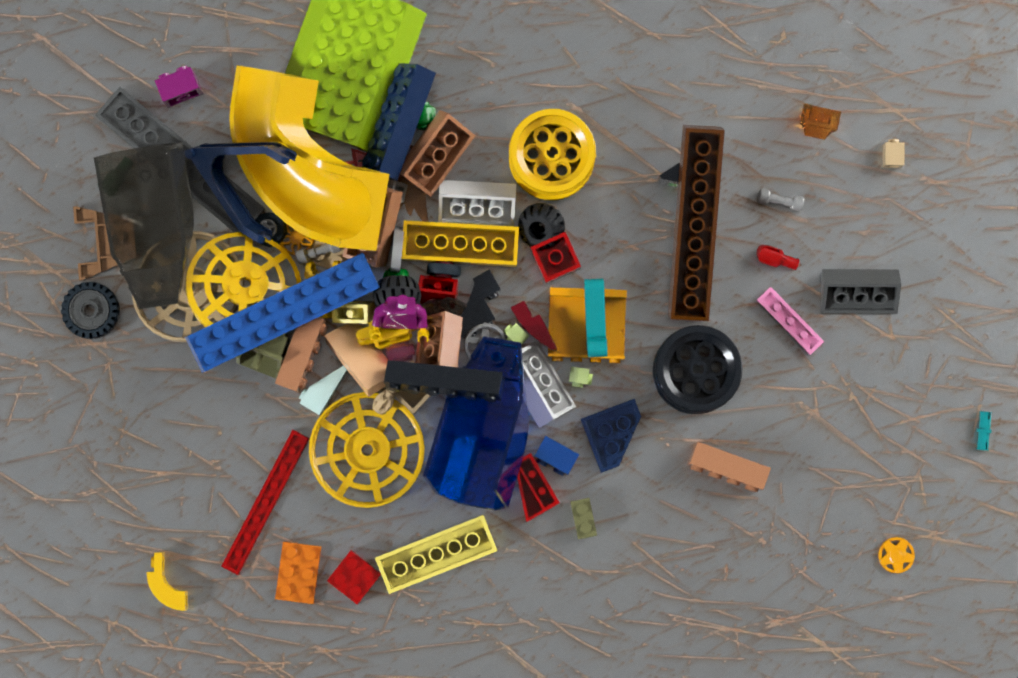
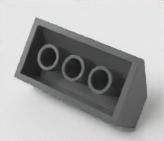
M822 269L821 313L897 314L902 285L899 270Z

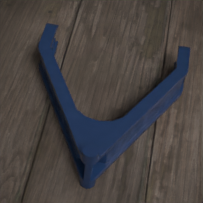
M279 142L204 143L185 150V156L188 159L191 158L237 229L258 243H264L265 238L271 240L273 232L254 220L224 175L223 160L226 155L266 154L277 162L286 165L290 159L296 160V152Z

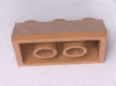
M447 311L427 316L426 330L429 331V341L427 342L425 336L420 337V343H417L415 363L458 367L463 317Z

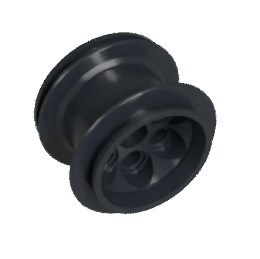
M693 325L679 329L663 342L655 355L652 374L659 395L669 406L687 414H704L720 408L734 396L742 379L743 367L736 345L726 334L713 327ZM701 347L708 348V357H702L699 354ZM682 350L689 351L690 358L688 360H683L680 357ZM713 362L721 364L720 372L712 370L711 365ZM701 365L703 368V373L695 374L693 372V366ZM675 368L683 370L682 378H676L673 375ZM706 380L714 382L715 387L713 390L705 388ZM687 383L695 385L694 393L686 391L685 386Z

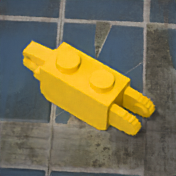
M371 321L368 322L369 327L357 331L356 338L362 346L374 343L376 348L383 349L410 341L412 332L417 329L379 327L382 339L378 342L377 335H373L371 341L369 330L374 327Z

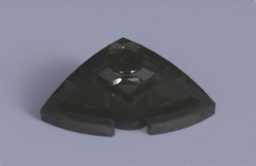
M451 297L432 298L421 304L426 310L427 316L443 311L460 316L468 306L464 302Z

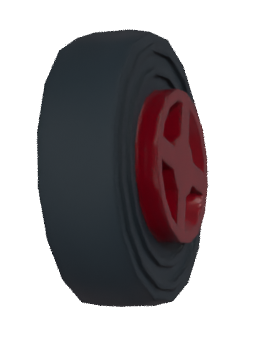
M435 261V263H428L427 274L453 279V277H460L461 266L454 265L452 262Z

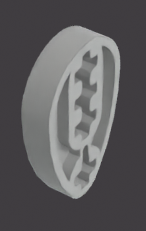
M395 226L390 272L400 273L404 236L403 227Z

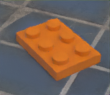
M283 542L275 599L314 604L321 546Z

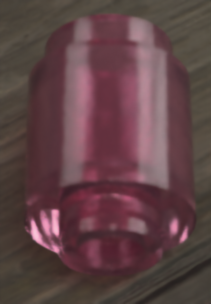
M408 341L391 344L390 347L385 348L388 360L403 362L411 360L412 355H415L414 346L409 344Z

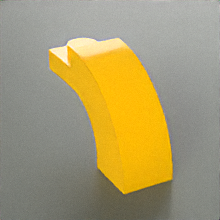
M155 552L154 556L151 557V568H154V572H146L147 581L152 593L162 604L169 608L180 611L188 610V591L177 590L167 582L165 577V552Z

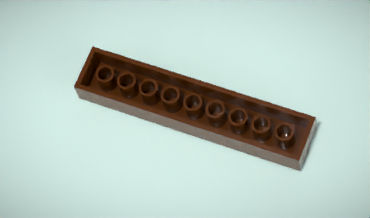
M683 125L668 307L670 319L709 321L725 133L722 127Z

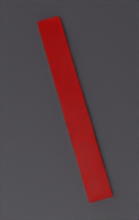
M295 430L291 431L221 567L236 575L240 574L310 438Z

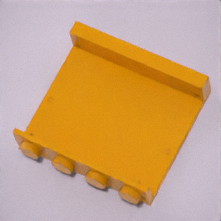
M550 287L548 331L558 350L553 351L548 348V358H552L551 361L562 362L563 358H571V362H582V359H590L591 363H601V359L609 360V363H621V360H625L627 290L604 289L608 355L607 357H588L584 288Z

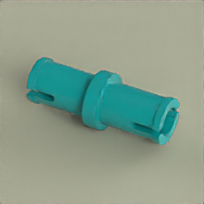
M980 411L979 428L976 430L978 432L976 449L989 451L990 433H992V429H990L992 412Z

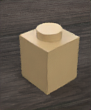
M889 139L888 142L883 144V168H902L905 165V142H899V139Z

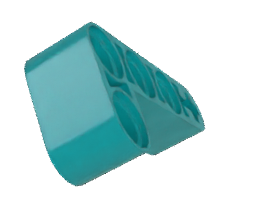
M604 278L584 279L588 357H607Z

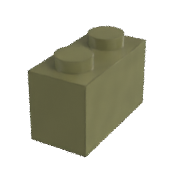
M590 498L570 501L577 539L597 536Z

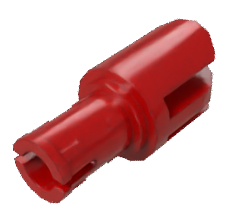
M760 245L757 248V257L761 263L776 268L782 265L795 271L798 268L800 259L784 255L781 249L769 245Z

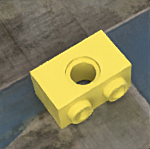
M351 301L332 310V323L368 324V322L373 321L376 305L374 301Z

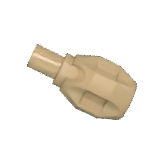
M386 389L378 394L372 405L373 410L380 415L388 412L393 406L395 392Z

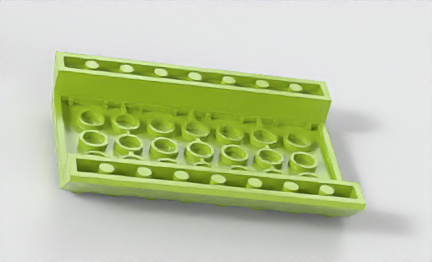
M311 0L285 71L286 74L319 81L313 119L303 118L304 128L357 147L358 150L367 153L369 141L375 132V124L382 112L381 107L386 101L388 88L394 79V71L399 63H410L427 13L400 0Z

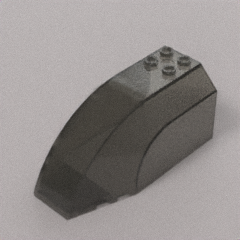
M182 142L127 149L94 157L110 253L118 264L121 275L127 281L128 288L139 309L178 304L194 230L193 203Z

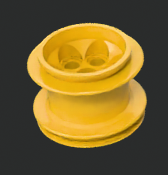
M544 109L527 116L516 127L509 145V165L515 181L525 192L543 200H560L577 193L589 180L596 159V145L588 126L576 115L561 109ZM544 133L548 136V140L540 142L537 136ZM563 133L567 136V140L559 142L556 138L557 135ZM550 149H555L558 154L554 155V158H550L547 155ZM530 150H536L538 156L535 159H531L527 153ZM567 151H575L577 154L576 158H567ZM544 166L547 168L548 173L546 175H539L537 169ZM558 167H565L567 173L563 176L558 175L556 172Z

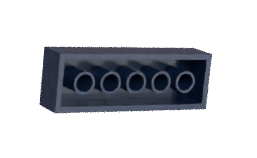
M399 63L394 71L393 82L388 88L386 101L381 107L380 118L375 124V132L369 141L367 154L362 160V168L387 173L390 180L398 181L436 72L418 64Z

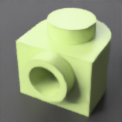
M510 323L503 330L505 335L508 336L506 341L513 347L516 345L520 347L530 337L517 323L514 325Z
M571 367L568 382H572L573 387L583 388V385L592 384L593 374H590V369Z

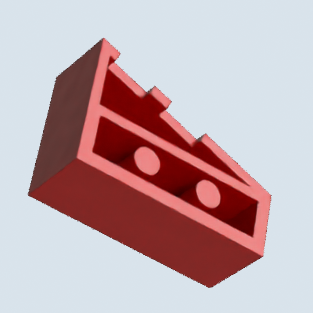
M531 453L514 462L526 522L560 503Z

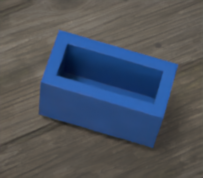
M545 436L534 457L537 458V463L545 467L549 464L554 467L553 471L563 476L564 473L569 474L579 454Z

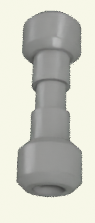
M760 189L757 198L759 204L778 203L799 212L803 210L805 201L802 196L796 195L793 198L782 197L772 194L766 189Z
M323 244L320 247L309 250L304 248L297 250L295 255L298 263L304 265L310 259L320 254L329 252L335 254L342 251L343 248Z

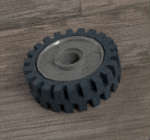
M83 282L77 284L63 298L64 301L61 304L63 322L72 333L86 339L101 338L105 334L110 333L114 329L116 322H118L120 306L117 298L109 288L100 283ZM93 305L95 312L92 315H87V307Z

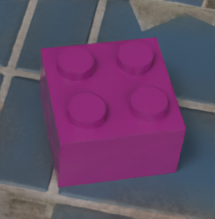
M179 67L175 73L170 75L169 73H164L158 76L157 80H154L161 99L167 108L203 94L196 74L191 67Z

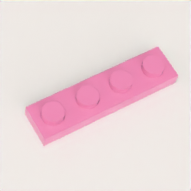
M772 287L756 300L809 355L824 343L819 335Z

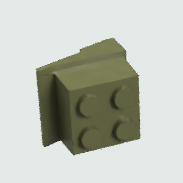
M282 334L237 356L236 363L277 379L291 340L287 338L288 334Z

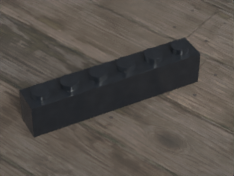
M388 360L384 383L387 389L393 392L404 390L412 394L423 392L430 396L442 394L449 398L460 396L468 400L479 398L487 402H496V400L502 401L505 377L503 372Z

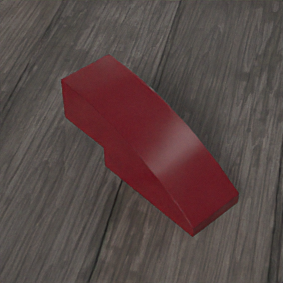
M525 301L510 307L521 325L536 340L553 351L558 350L540 314L533 317Z

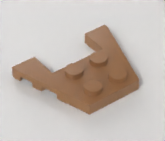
M73 206L74 224L95 223L98 261L78 263L79 281L87 280L136 258L132 219Z

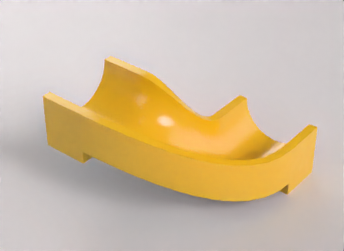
M237 65L229 116L232 143L279 142L297 154L296 160L290 159L286 165L277 162L266 154L236 155L245 176L256 193L280 219L306 237L340 248L376 251L389 174L350 165L324 150L309 136L304 128L303 118L313 119L318 80Z

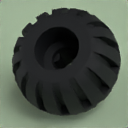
M532 204L523 210L519 217V235L524 243L526 242L529 247H532L565 231L564 217L551 204ZM539 223H543L546 227L539 226ZM561 239L555 242H551L548 245L543 246L542 248L545 250L556 246L561 241Z
M392 275L380 279L377 282L380 288L373 292L376 307L385 303L387 297L406 295L407 297L416 298V304H419L421 300V291L418 283L413 278L403 275Z

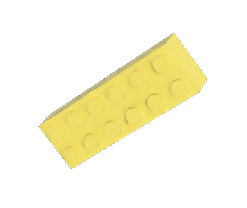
M482 515L378 556L375 560L388 593L391 594L498 550L485 517Z

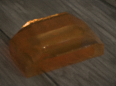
M803 104L800 124L803 126L805 136L825 140L832 132L838 130L841 111Z

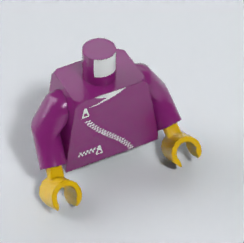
M406 295L387 297L385 303L375 308L372 326L374 327L369 330L371 341L373 335H377L378 342L382 339L379 327L391 329L420 328L417 335L418 342L420 343L421 336H425L427 342L429 341V331L426 330L427 313L420 304H416V298L407 297Z

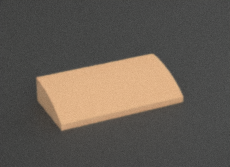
M349 323L324 336L325 341L367 396L370 397L386 386L384 378L388 359L380 349L375 347L374 343L365 346L360 345L356 338V333L362 329V326L359 323Z

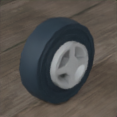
M263 213L255 220L272 230L271 240L280 244L286 237V223L275 213ZM260 243L263 246L272 247L269 243Z

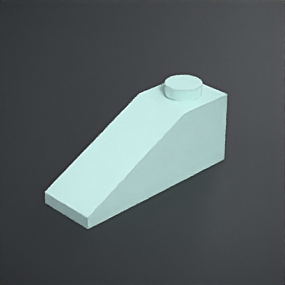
M343 365L311 385L308 390L304 389L299 397L301 399L300 404L321 415L348 370Z

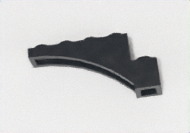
M490 269L473 278V290L463 313L460 315V317H463L461 339L465 338L468 332L475 326L484 322L493 324V321H495V317L485 299L488 298L491 301L498 297V292L501 289ZM476 331L470 337L477 335Z

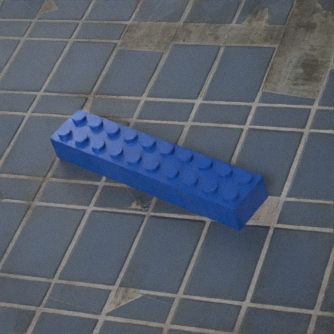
M361 253L188 335L185 339L203 373L380 287L364 253Z

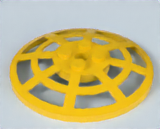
M241 232L227 233L207 242L193 257L186 276V296L193 314L204 327L214 324L207 317L215 310L225 317L234 314L222 307L228 300L239 306V312L264 300L268 289L281 292L291 287L285 285L284 273L279 263L286 259L292 266L296 284L302 282L300 272L290 254L275 241L265 238L264 242L269 243L281 252L273 258L267 252L252 247L253 239ZM245 237L244 246H234L221 251L215 245V243L227 238ZM208 249L215 257L209 263L205 275H193L197 261ZM244 251L243 261L233 263L226 256L233 252ZM252 252L263 256L268 261L262 266L251 262ZM219 260L227 267L223 276L211 275L214 266ZM274 267L280 283L269 282L266 272ZM241 280H248L250 286L247 288L242 287L239 282ZM192 283H204L205 293L211 304L203 311L200 310L194 298ZM210 283L221 284L223 294L219 298H214Z
M365 392L340 398L324 410L312 429L309 441V458L313 473L327 493L347 505L371 508L391 503L411 488L422 469L425 452L423 434L417 420L403 404L394 399L393 406L383 415L378 414L374 410H362L359 399H375L380 393H374L368 397ZM352 401L354 412L342 418L336 426L325 420L336 408ZM397 409L401 410L408 417L415 428L416 435L405 437L401 427L392 419ZM364 416H375L382 420L377 428L366 427ZM356 418L357 430L348 434L341 429L348 421ZM388 424L393 426L400 439L388 441L387 437L383 434ZM322 426L331 432L327 443V456L316 458V439ZM337 435L346 441L344 452L333 454V444ZM418 442L419 457L416 469L412 474L404 469L408 452L407 445ZM367 444L373 448V452L369 456H365L362 453V447ZM402 446V455L398 465L389 459L392 448ZM346 459L352 467L346 477L339 471L335 463L336 461ZM329 463L334 474L342 481L337 492L324 480L318 465ZM384 466L394 471L384 481H378L376 471ZM358 472L369 473L371 484H359L353 482ZM398 475L409 480L397 493L382 499L380 488L390 484ZM349 486L359 490H373L375 501L360 502L348 499L343 495Z

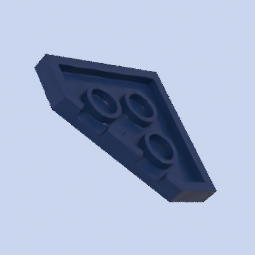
M635 399L580 419L601 473L618 467L622 461L641 418Z

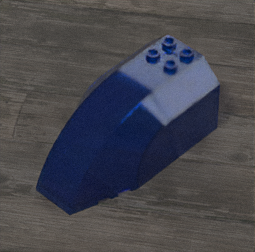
M484 336L471 354L469 362L462 368L503 372L505 383L502 401L487 402L479 398L468 400L457 396V398L446 397L423 477L437 495L458 504L496 511L509 508L526 448L529 414L521 343Z

